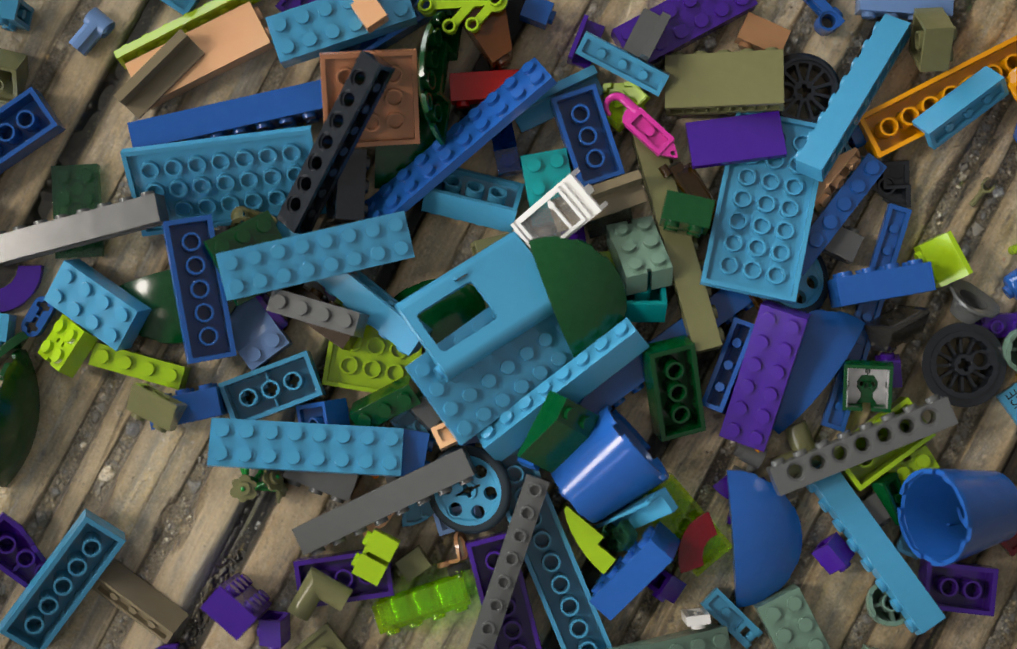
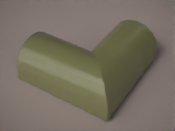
M806 420L790 425L784 430L791 451L770 458V460L773 461L780 457H784L786 460L793 457L792 453L797 450L806 448L808 451L816 448ZM819 455L814 456L811 460L813 467L820 465L822 462ZM793 464L789 468L790 476L798 474L800 471L797 464Z
M311 567L290 603L288 611L294 616L308 621L320 600L342 611L353 589Z

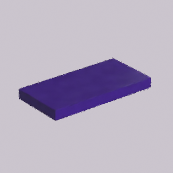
M779 111L687 122L685 124L692 169L787 156Z

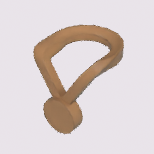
M458 531L454 533V547L458 558L436 563L438 569L451 566L453 563H458L469 557L466 547L467 539L464 533ZM458 537L460 538L463 545V557L461 555V551L459 548Z

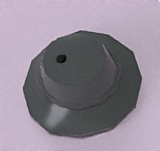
M959 279L950 283V291L953 294L950 312L958 320L966 324H975L982 318H993L1000 314V306L990 296L970 282Z

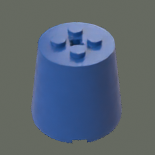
M609 404L603 407L597 414L599 418L589 438L551 473L562 497L569 500L575 510L592 523L599 522L669 479V474L658 457L653 459L648 452L651 448L649 444L616 409L611 412L613 408Z
M925 468L910 474L902 484L899 492L902 495L901 507H897L898 522L902 535L911 551L919 559L924 558L933 566H945L1005 542L1017 533V488L1007 476L1000 472L991 470Z

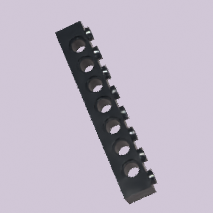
M361 51L291 191L281 207L276 219L293 233L304 234L312 232L395 71L393 66L377 55Z

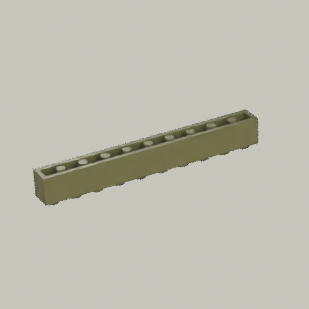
M630 132V138L654 222L673 266L672 285L687 337L695 343L696 355L719 349L722 346V341H725L724 333L721 327H717L715 320L718 318L715 305H711L709 296H712L711 288L700 285L704 264L702 260H698L696 252L699 251L697 240L687 236L685 231L677 230V233L664 231L663 227L659 226L667 190L678 192L672 175L664 178L658 168L664 164L671 168L670 164L673 163V158L664 156L658 158Z

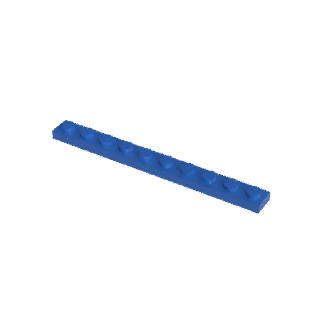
M892 203L887 205L869 267H875L876 271H878L881 266L897 262L912 213L911 209ZM885 300L857 304L854 317L863 321L865 325L846 360H867ZM844 363L835 374L820 423L821 426L841 432L845 431L851 412L849 410H842Z

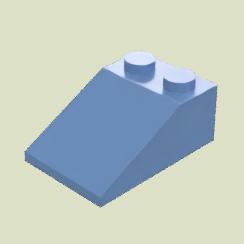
M256 297L237 306L230 316L235 348L251 371L263 367L293 344L284 330H281Z

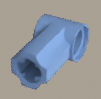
M97 7L87 13L83 26L69 41L84 56L92 50L101 38L107 37L115 27V22Z

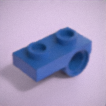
M803 0L818 16L814 22V29L817 34L821 36L830 35L845 22L842 12L838 8L832 7L827 0ZM823 18L830 20L832 25L830 28L823 26Z

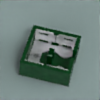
M845 360L842 410L862 411V402L870 403L871 412H891L893 361Z

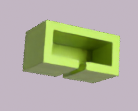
M375 528L373 532L368 531L362 542L366 546L361 554L359 552L356 553L351 563L354 566L351 573L377 586L401 540L378 528Z

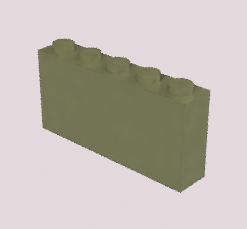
M768 47L765 50L755 51L751 48H745L736 52L723 49L716 53L696 51L694 54L673 52L670 55H665V72L670 74L665 83V111L667 116L784 111L783 49Z

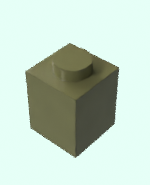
M419 544L396 560L395 564L397 567L395 571L402 580L406 578L410 582L430 568L433 563Z

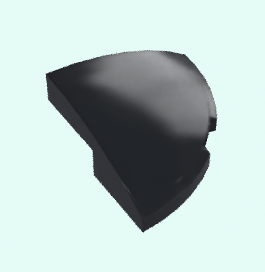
M909 160L881 161L887 168L872 186V191L875 190L882 197V200L887 203L911 208Z

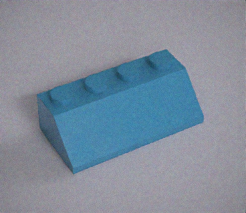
M457 168L424 196L421 211L510 233L513 230L511 224L516 219L524 184Z

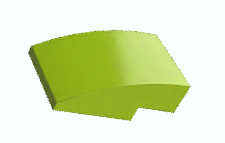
M565 502L562 505L565 518L578 546L592 564L605 574L616 559L610 551L599 543L604 536Z

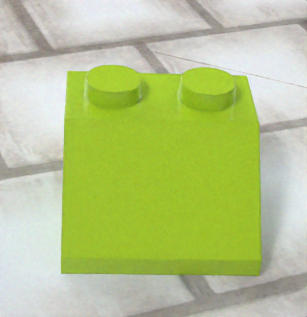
M951 231L936 235L913 248L915 259L922 258L923 263L931 262L936 288L948 285L973 273Z

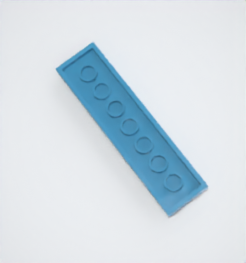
M404 211L216 254L227 301L415 257Z
M211 417L207 466L401 477L404 428Z

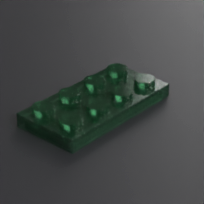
M99 164L51 166L53 220H55L56 215L60 214L74 215L78 209L90 208L92 210L98 208L97 205L102 203ZM104 241L55 253V259L104 257Z

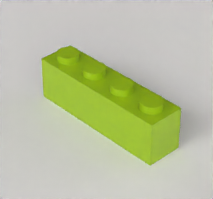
M102 342L95 343L88 365L177 390L185 389L191 367L131 350L115 351Z

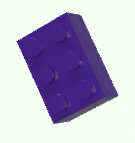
M924 558L920 559L918 580L941 611L994 617L999 569L989 565L955 562L945 566H933Z

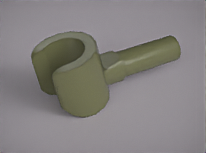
M985 177L981 183V189L969 205L974 207L986 193L992 192L995 189L996 182L991 188H987L984 183L989 177Z

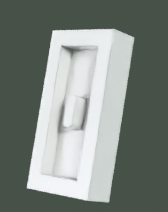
M704 607L681 610L682 620L687 627L691 626L693 630L704 629L706 624H711L710 614Z

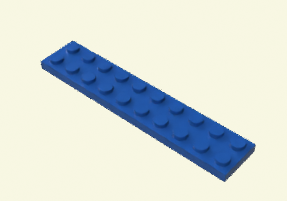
M535 57L526 62L519 71L507 78L477 107L472 108L462 120L452 125L446 134L445 145H440L435 140L427 150L417 155L414 161L406 168L401 169L392 180L382 185L379 191L371 198L366 199L365 203L368 204L367 217H364V220L400 211L407 212L556 85L557 82Z

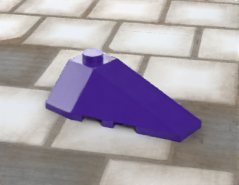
M2 512L0 514V570L26 588L46 562V559L24 527Z

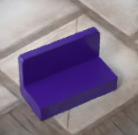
M585 14L567 58L568 64L581 69L591 65V61L575 53L584 34L588 31L601 38L605 26L588 20L589 16Z

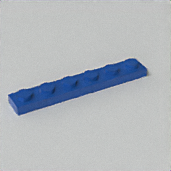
M866 154L861 163L811 225L801 277L804 276L887 168L886 165L872 154Z

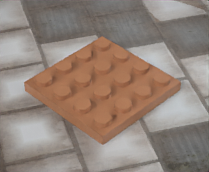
M416 48L366 50L365 52L377 55L393 66L395 71L356 147L420 144ZM361 51L319 53L323 123L327 120Z

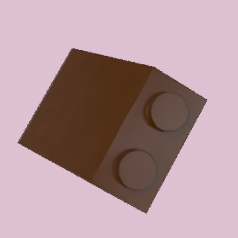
M492 0V3H497L499 0ZM475 7L462 21V26L491 70H504L511 65L510 61L512 60V44L506 8L501 12H492L481 24L480 30L476 33H471L466 29L465 22L469 17H476L483 8ZM475 21L471 22L469 28H475L477 23Z

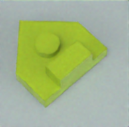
M629 81L603 84L604 100L612 93H623L644 111L647 109L644 105L651 97L641 87ZM612 101L609 104L611 116L606 115L610 125L616 131L621 132L625 128L622 118L627 108L619 101Z

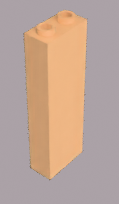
M249 1L185 33L204 52V56L150 109L274 48L268 26L264 28L261 22L264 17L259 7H253ZM165 44L125 63L130 76L132 77Z

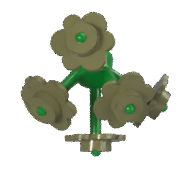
M240 468L242 475L239 479L232 481L233 488L230 490V495L233 498H238L240 502L254 499L257 495V490L276 492V502L280 504L282 497H285L288 491L287 484L284 483L279 470L260 469L255 477L249 476V469Z

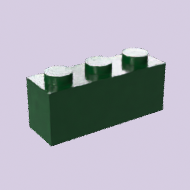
M408 374L355 401L352 404L349 416L356 426L375 427L421 404L423 393Z

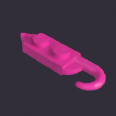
M615 92L605 98L603 108L607 116H611L609 104L612 101H619L627 108L623 114L622 123L658 158L664 156L678 159L674 144L675 138L627 95Z

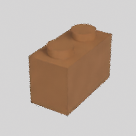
M748 12L734 43H737L740 49L751 48L755 51L765 50L768 47L783 49L791 30Z

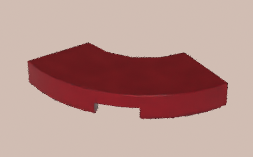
M708 511L696 517L687 526L681 537L677 553L681 574L704 565L702 558L704 546L709 539L717 535Z

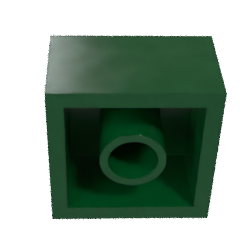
M667 190L659 226H662L664 231L677 233V230L685 231L687 236L700 238L701 235L705 236L710 227L715 200Z

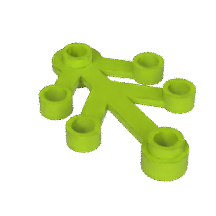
M419 0L417 8L425 17L434 16L437 10L460 8L451 19H446L442 23L443 31L448 35L456 33L458 26L475 7H483L476 17H469L465 22L466 29L471 33H476L492 12H501L506 8L508 0H499L497 3H492V0ZM430 2V6L427 9H423V4ZM475 21L477 23L476 27L473 29L469 28L470 23ZM449 23H453V28L446 30V26Z

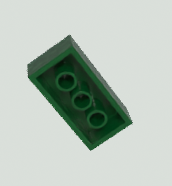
M686 335L649 343L650 347L642 352L641 355L653 433L661 442L706 431L695 343Z

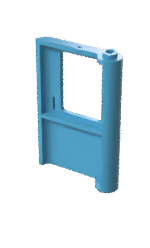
M513 231L394 305L435 362L436 367L433 370L436 376L441 381L444 379L446 382L457 377L554 314L533 254ZM473 284L497 318L447 351H441L417 317L465 285Z

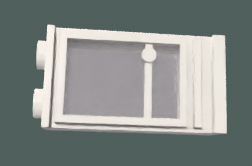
M578 167L511 224L514 232L529 246L531 253L529 240L544 236H559L560 238L568 239L608 205L606 201L599 205L590 195L594 192V188L590 184L584 187L575 177L580 172Z

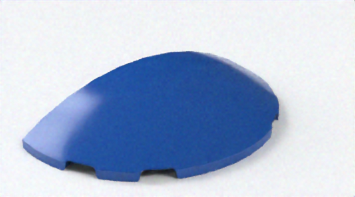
M818 309L809 312L811 317L784 395L774 431L778 434L783 432L821 394L854 347L865 325L863 321L842 311L834 312Z
M727 470L735 606L739 608L754 605L779 591L790 579L801 555L802 528L795 507L792 506L786 494L782 496L776 494L772 482H768L758 477L757 474L748 471Z

